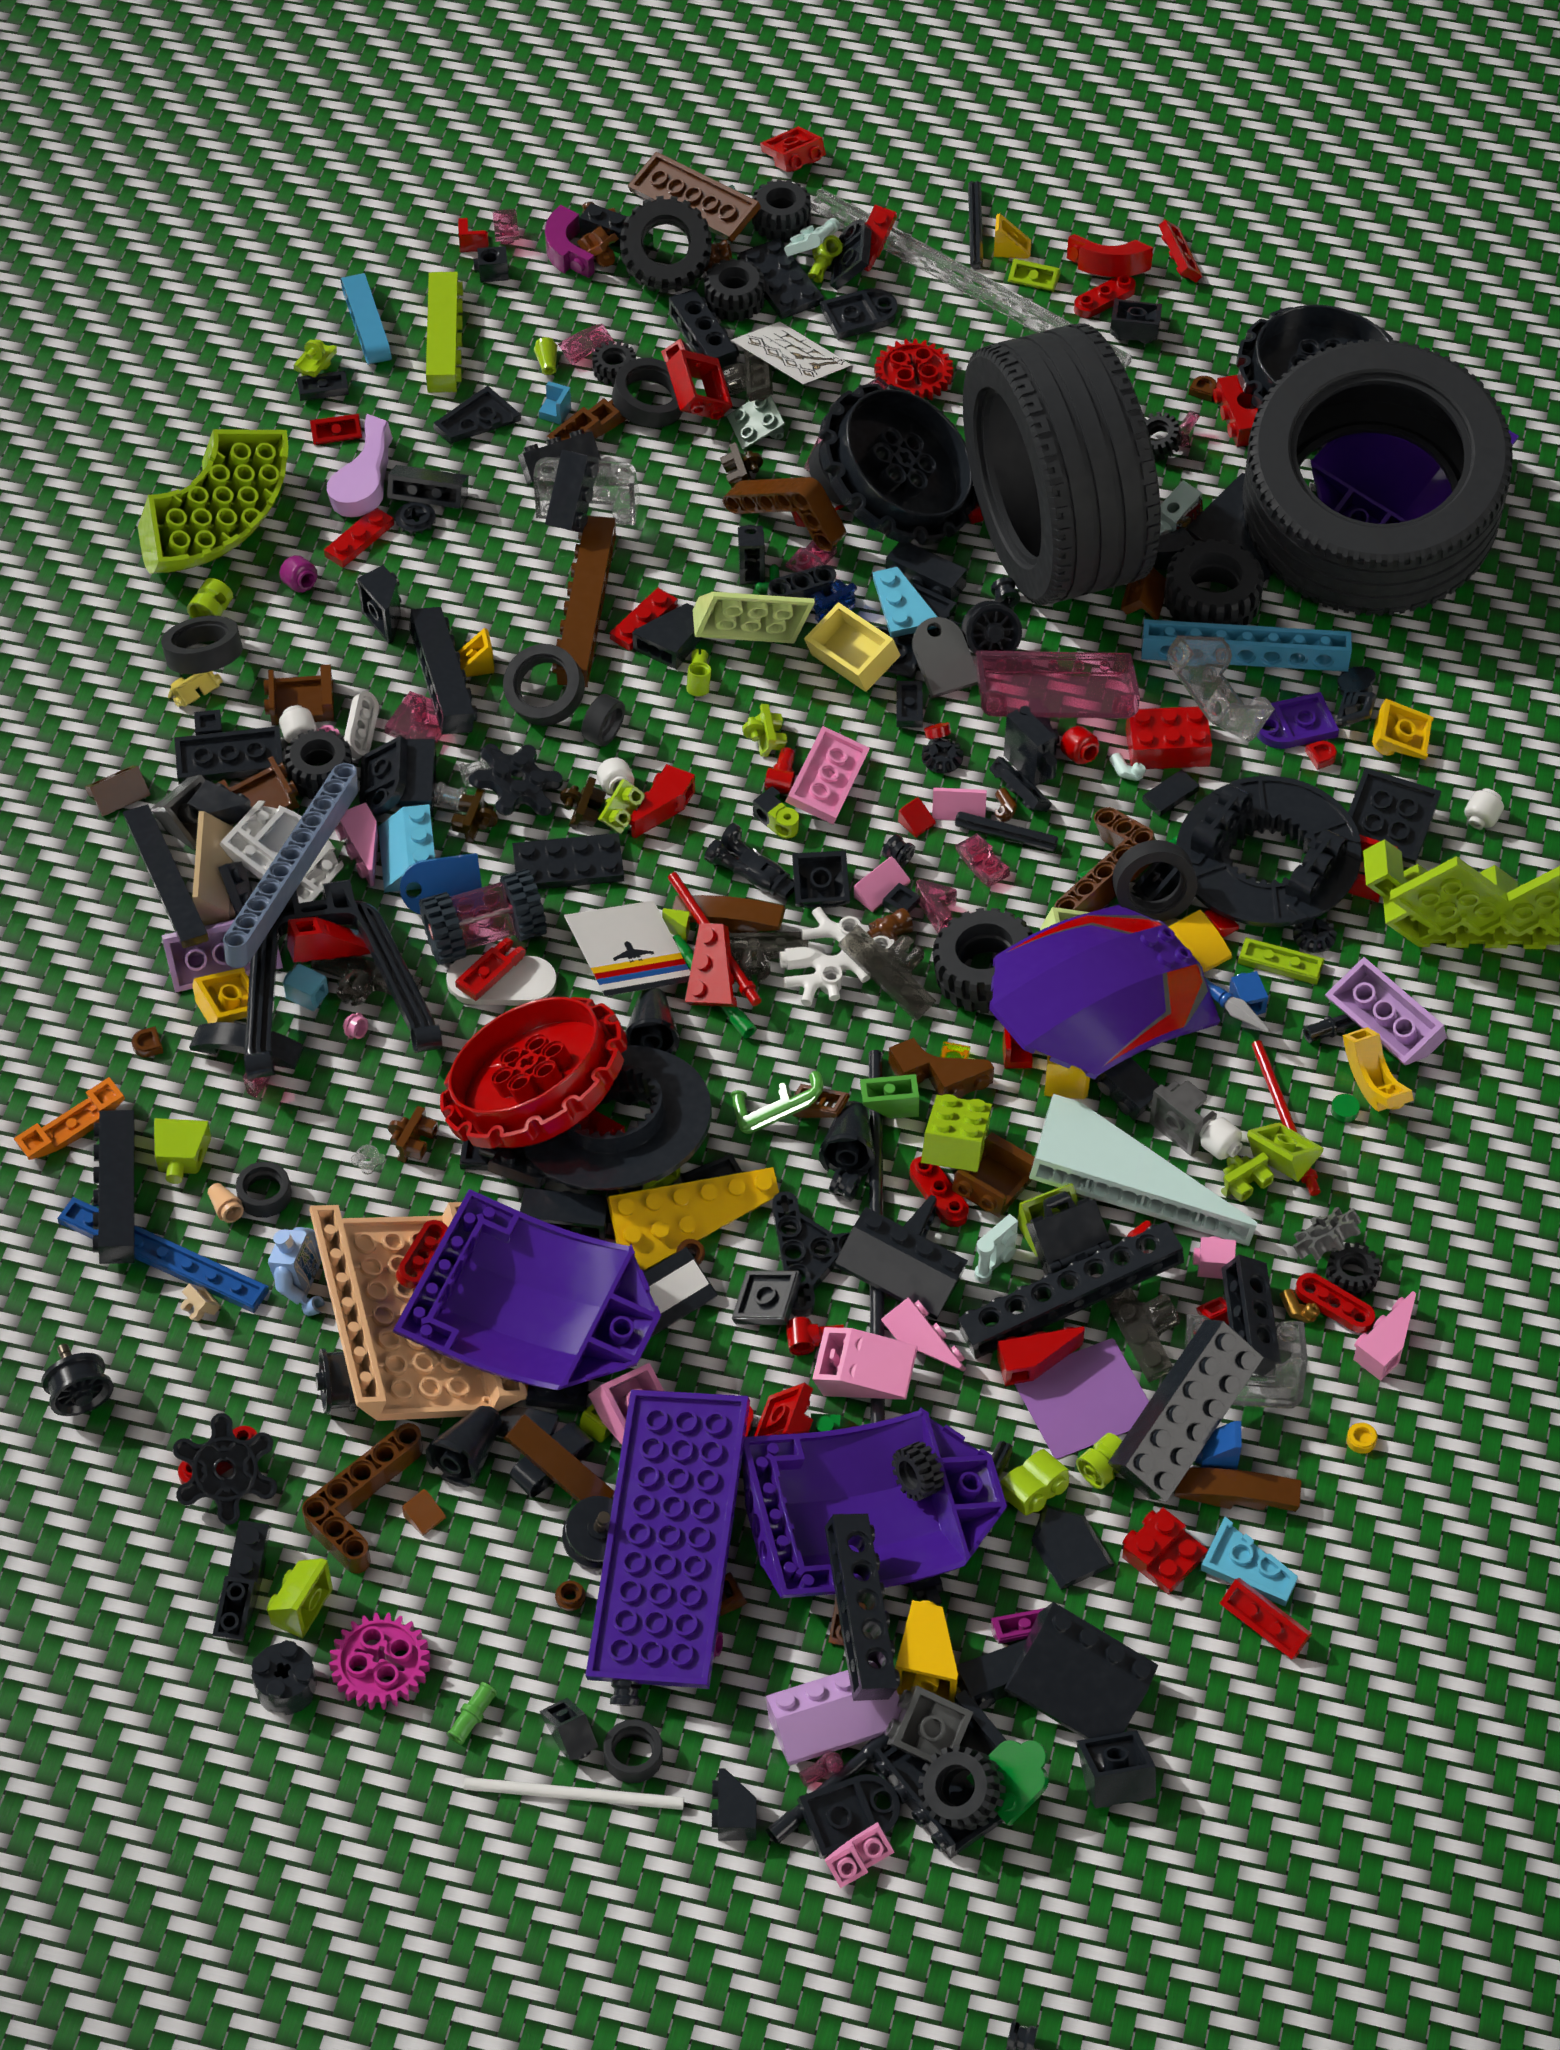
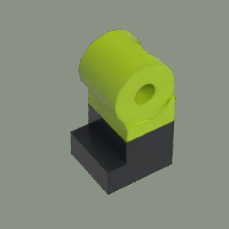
M772 786L753 800V816L779 837L785 839L793 838L798 833L799 814L793 808L786 807L779 801L780 792Z

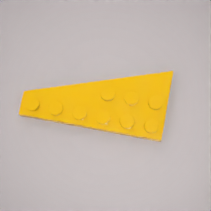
M771 1167L613 1195L607 1198L616 1243L627 1246L632 1244L635 1251L634 1256L640 1270L645 1271L671 1255L676 1254L677 1247L682 1241L686 1239L699 1241L707 1237L714 1231L725 1227L739 1217L773 1200L774 1196L779 1193L774 1168Z

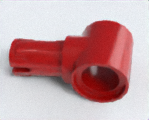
M782 748L777 764L773 768L767 769L764 785L765 791L773 786L780 794H789L795 781V772L792 769L795 758V751L793 749Z
M806 1317L792 1318L789 1320L788 1325H786L789 1352L793 1355H807L821 1344L825 1327L844 1328V1325L818 1326V1324H812L811 1320Z

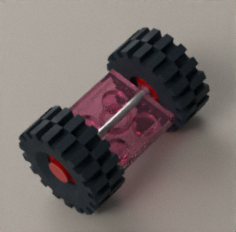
M528 869L503 875L500 877L499 883L451 897L447 892L419 900L424 930L438 965L465 958L467 949L507 937L516 936L518 941L521 942L547 933L544 907L540 900L541 897L538 893L537 885L534 883V878Z

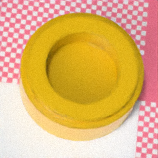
M1356 1423L1348 1430L1347 1444L1356 1453H1369L1376 1446L1377 1432L1367 1423Z

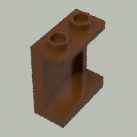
M331 664L320 665L321 675L275 678L274 669L268 670V679L264 680L265 695H269V699H264L265 715H270L272 725H279V719L284 710L295 705L309 709L315 722L335 721Z
M273 756L268 758L271 764L269 768L230 788L225 779L218 782L235 794L241 793L250 800L251 807L259 800L265 801L263 806L278 809L279 805L291 811L300 807L295 798L299 795L293 781H286L285 778L289 777L283 763L277 764Z
M991 1132L985 1139L978 1172L959 1169L955 1173L951 1190L1000 1218L1031 1183L1032 1179H1029L1035 1157Z

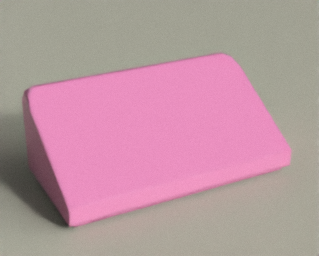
M933 788L932 817L934 820L955 821L958 812H965L985 818L987 790Z
M891 856L854 885V898L871 912H874L882 906L883 898L898 883L907 886L911 883V880Z

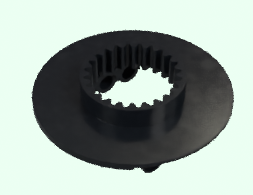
M1280 776L1242 778L1231 781L1230 784L1212 791L1188 813L1181 825L1176 845L1181 847L1189 856L1196 873L1197 891L1195 897L1210 910L1225 918L1260 927L1295 925L1326 913L1335 907L1351 890L1361 865V839L1353 819L1345 808L1332 796L1313 785ZM1265 829H1268L1271 834H1274L1276 831H1280L1281 836L1289 834L1291 841L1298 839L1297 845L1303 847V853L1306 855L1302 865L1297 866L1293 871L1290 880L1284 877L1282 883H1279L1276 879L1271 884H1267L1264 879L1260 883H1256L1255 877L1246 879V873L1238 874V867H1233V860L1230 859L1232 846L1237 845V839L1244 840L1246 833L1253 836L1255 830L1263 834Z
M627 1045V1049L621 1053L624 1058L621 1070L610 1090L599 1104H607L611 1100H617L623 1105L630 1106L637 1104L638 1101H644L650 1105V1113L644 1115L645 1121H637L638 1127L629 1126L625 1133L617 1130L616 1134L612 1135L607 1131L603 1136H600L599 1131L590 1134L588 1128L582 1130L581 1124L578 1123L553 1138L522 1147L523 1152L531 1165L541 1175H545L558 1183H563L571 1189L641 1191L644 1184L651 1181H659L679 1169L702 1145L707 1136L712 1118V1105L705 1082L691 1065L671 1053L645 1046Z

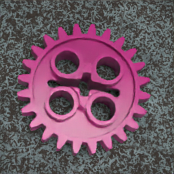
M374 1613L373 1621H369L364 1615L362 1616L363 1624L361 1625L351 1621L352 1631L349 1632L342 1629L343 1640L335 1639L334 1645L336 1650H330V1656L333 1660L329 1662L330 1671L333 1672L331 1674L333 1683L338 1682L337 1688L339 1693L346 1691L345 1695L348 1701L356 1696L358 1707L365 1701H368L370 1710L374 1708L376 1702H380L382 1709L385 1710L387 1701H391L395 1707L398 1706L399 1697L409 1701L408 1691L411 1690L418 1693L419 1686L417 1682L425 1683L426 1676L423 1672L430 1671V1665L427 1662L431 1660L430 1651L426 1650L428 1649L427 1639H422L421 1629L414 1631L412 1621L403 1625V1616L401 1615L395 1622L392 1621L390 1613L386 1614L384 1620H380L378 1613ZM370 1640L379 1641L376 1645H367V1642ZM401 1650L407 1651V1653L403 1656L394 1655L396 1652ZM362 1665L366 1667L362 1671H353L356 1666ZM387 1676L394 1678L392 1681L386 1683L380 1681L382 1678Z

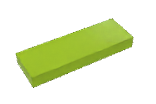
M1245 937L1238 958V964L1315 985L1318 984L1325 958Z

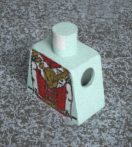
M1184 480L1160 505V535L1168 534L1181 527H1184L1190 533L1187 526L1203 511L1202 492Z

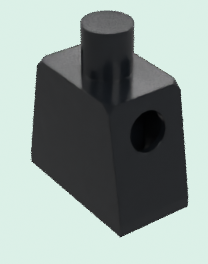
M746 525L738 527L740 585L765 582L763 526ZM748 558L756 559V564L748 565Z

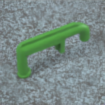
M812 1071L809 1074L812 1088L793 1097L790 1088L785 1083L779 1084L781 1100L751 1114H748L745 1103L747 1093L741 1090L732 1091L730 1095L733 1099V1107L740 1130L745 1134H751L811 1106L823 1091L824 1085L821 1073Z

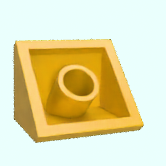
M1048 1055L1044 1096L1052 1097L1053 1094L1073 1099H1085L1088 1097L1090 1077L1086 1076L1082 1069L1073 1065L1068 1069L1049 1061L1051 1056Z

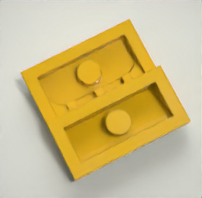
M1201 910L1168 927L1175 933V936L1191 951L1192 955L1202 966L1204 973L1232 958V954L1222 936Z

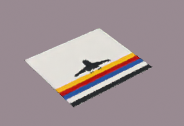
M654 901L564 915L605 997L689 982L690 970Z

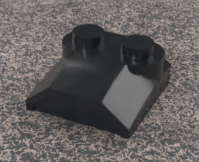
M1115 298L1110 334L1120 341L1131 339L1139 340V342L1146 344L1152 343L1158 338L1162 304Z
M846 850L792 853L796 906L815 909L817 907H839L850 903Z

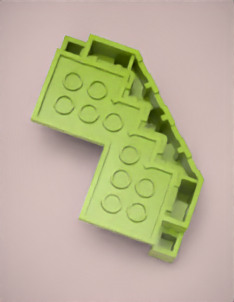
M1385 839L1363 851L1366 886L1383 897L1385 924L1418 947H1430L1431 943H1446V948H1469V944H1484L1485 948H1507L1508 944H1523V949H1546V945H1560V866L1518 887V881L1496 865L1486 868L1479 873L1457 856L1429 871L1420 864H1416L1403 871L1402 851Z

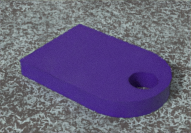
M1321 692L1269 703L1259 709L1254 721V732L1257 738L1265 745L1277 749H1287L1336 738L1339 734V729ZM1271 726L1274 728V730L1267 731L1264 730L1262 727Z

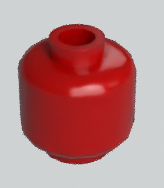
M1075 726L1064 733L1060 749L1073 762L1083 765L1091 762L1098 755L1099 740L1083 726Z

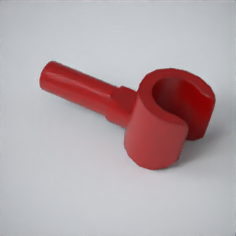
M978 502L976 503L975 510L970 511L968 515L971 524L984 520Z

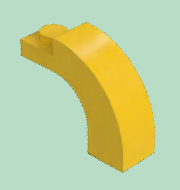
M1366 1027L1343 1035L1347 1059L1356 1083L1368 1103L1376 1111L1400 1109L1405 1103L1414 1101L1412 1090L1399 1083L1391 1074L1384 1058L1379 1033Z

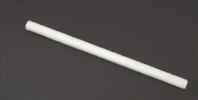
M465 1777L464 1790L683 1810L684 1797L471 1777Z

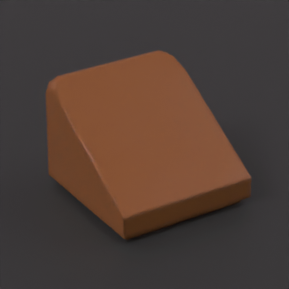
M425 1489L402 1506L404 1518L422 1536L446 1518L443 1511Z

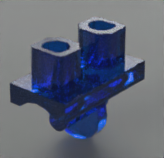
M838 579L829 586L830 596L826 597L822 591L812 594L811 598L815 601L813 605L816 611L815 620L819 623L838 602L849 610H853L856 603L854 592L857 590V586L853 582L846 585Z

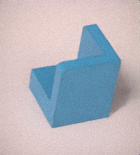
M549 381L546 384L547 398L539 410V418L561 425L571 410L570 387Z

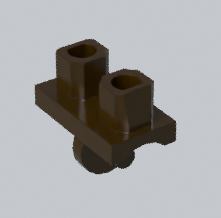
M736 442L729 445L731 453L720 457L726 473L736 468L738 469L726 475L731 488L738 481L752 480L749 471L757 473L763 465V458L759 453L747 451L746 455L743 456Z
M589 776L581 793L579 792V787L575 785L562 790L560 800L565 804L564 808L571 810L572 807H575L568 825L569 827L576 829L578 824L581 823L593 828L599 811L587 807V804L600 808L607 793L594 786L597 779Z
M477 788L475 795L462 794L459 801V809L461 812H467V814L455 813L452 817V831L463 833L466 842H474L479 828L486 830L487 827H493L498 822V815L494 812V807L488 805L484 800V789Z

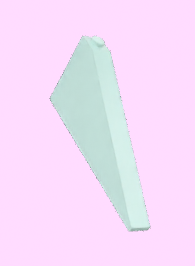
M1053 1094L1029 1179L1058 1188L1072 1183L1075 1192L1220 1238L1236 1240L1237 1243L1246 1246L1250 1245L1257 1227L1255 1220L1083 1103Z

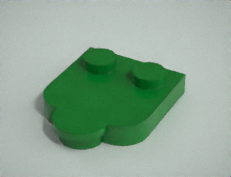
M1007 1740L1000 1743L988 1755L989 1759L995 1761L999 1766L997 1771L1003 1773L1005 1780L1000 1781V1785L1006 1786V1793H1000L999 1798L1004 1800L1002 1807L996 1806L995 1811L1010 1826L1045 1792L1049 1784L1048 1774L1043 1768L1047 1761V1752L1044 1746L1036 1741H1026L1021 1744L1016 1741ZM971 1773L966 1779L975 1788V1781Z

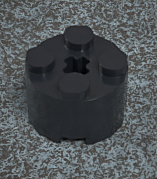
M285 1640L282 1643L271 1645L253 1659L251 1677L259 1703L267 1711L271 1712L273 1710L275 1712H285V1715H291L302 1711L312 1702V1696L317 1686L314 1665L310 1655L294 1641Z

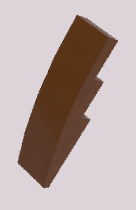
M603 398L589 410L585 407L581 408L547 435V439L558 436L561 437V440L569 439V433L584 429V433L592 431L594 439L627 419L615 408L612 399L608 402Z
M692 895L711 924L726 925L731 934L780 930L786 910L784 905L753 899ZM676 896L672 909L689 911L680 896ZM690 913V922H696Z
M1190 1467L1174 1490L1173 1496L1226 1509H1231L1236 1504L1262 1511L1266 1506L1296 1512L1300 1507L1301 1480L1243 1470Z

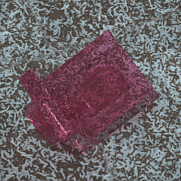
M494 210L495 241H500L501 244L514 243V240H519L516 210Z

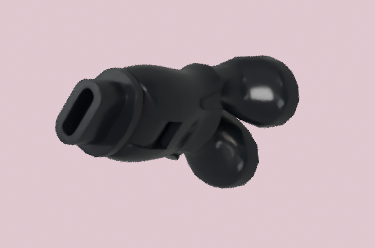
M734 822L725 829L721 841L719 839L712 841L705 852L704 859L708 863L733 871L735 875L744 877L760 890L770 892L772 896L778 894L783 899H787L795 891L794 881L790 879V874L785 872L773 860L758 853L755 848L751 849L742 842V829ZM730 853L740 857L739 860L732 856Z

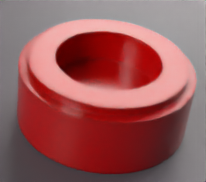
M939 723L924 728L925 736L927 739H937L950 735V723Z

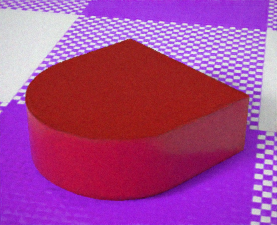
M1318 741L1306 745L1305 748L1306 754L1317 770L1332 765L1336 760L1337 749L1330 742Z

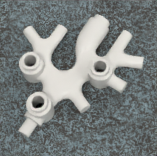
M817 907L812 911V914L820 925L817 928L802 929V939L833 938L841 944V952L834 956H828L813 948L795 947L786 948L779 955L781 968L792 970L813 967L816 970L814 974L784 977L785 988L799 986L804 988L801 1003L805 1006H811L815 992L819 987L825 994L829 995L831 1001L840 999L839 991L842 984V971L850 970L858 976L862 983L867 982L871 976L863 966L865 961L870 959L875 966L883 967L890 962L891 957L896 956V953L909 952L908 941L894 942V939H889L886 936H876L871 940V943L861 942V923L857 918L847 916L842 918L839 923H836L827 917L821 907Z

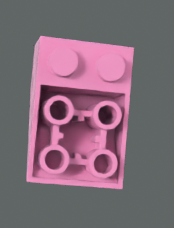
M825 1327L812 1380L823 1396L906 1400L918 1347L914 1344L853 1328Z

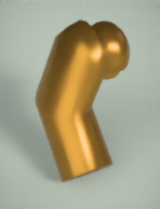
M1287 1289L1280 1293V1298L1291 1318L1305 1323L1316 1320L1320 1313L1319 1307L1316 1304H1300L1292 1289Z

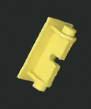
M213 671L193 674L187 679L181 677L171 684L168 698L170 699L175 696L173 700L176 706L186 707L200 698L196 691L197 688L200 689L203 695H206L220 687V684L223 682L222 678L218 673L214 675Z

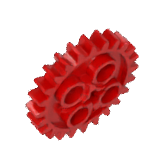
M904 339V344L901 345L895 341L894 348L887 345L886 351L881 350L880 357H876V364L874 365L875 381H878V384L884 389L892 385L908 390L923 399L927 397L933 400V394L941 396V390L947 391L948 385H951L953 361L949 360L948 353L943 354L944 348L936 349V343L928 346L927 340L919 344L917 339H914L913 343H909L907 339Z

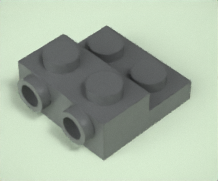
M911 1686L910 1691L907 1689L903 1691L898 1701V1707L902 1708L898 1719L893 1718L886 1729L885 1735L890 1737L887 1745L932 1763L933 1761L930 1757L934 1753L941 1755V1749L946 1747L953 1749V1746L960 1745L973 1712L919 1686Z

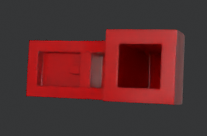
M1076 234L1068 237L1066 259L1077 263L1078 270L1109 277H1118L1120 275L1133 276L1151 270L1153 247L1138 240H1133L1123 245L1107 246L1091 242Z

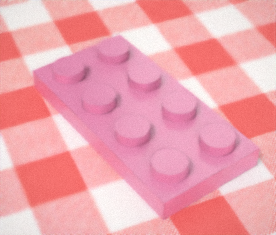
M822 726L785 802L834 825L870 748Z

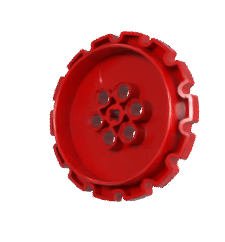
M549 997L530 1001L512 1008L487 1023L475 1033L455 1058L444 1081L447 1090L440 1095V1108L446 1118L445 1121L451 1131L461 1141L470 1140L473 1146L481 1148H518L553 1138L584 1119L606 1096L624 1062L621 1053L627 1049L626 1033L617 1016L608 1006L603 1003L595 1005L594 1001L589 998Z

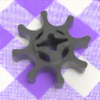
M1336 1207L1333 1209L1332 1214L1328 1216L1311 1218L1312 1225L1308 1229L1294 1234L1298 1243L1294 1244L1293 1247L1300 1259L1312 1253L1316 1261L1320 1260L1325 1252L1343 1250L1345 1247L1342 1243L1348 1237L1360 1235L1361 1231L1357 1224L1361 1223V1219L1354 1208L1342 1214L1340 1208Z

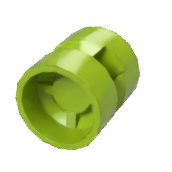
M208 578L203 582L197 594L194 595L188 604L187 612L191 618L222 616L223 611L226 610L233 599V593L222 581Z
M1106 1433L1094 1444L1093 1448H1089L1076 1459V1466L1080 1474L1090 1485L1097 1489H1102L1115 1478L1114 1473L1119 1474L1108 1464V1461L1122 1442L1118 1436L1112 1433Z

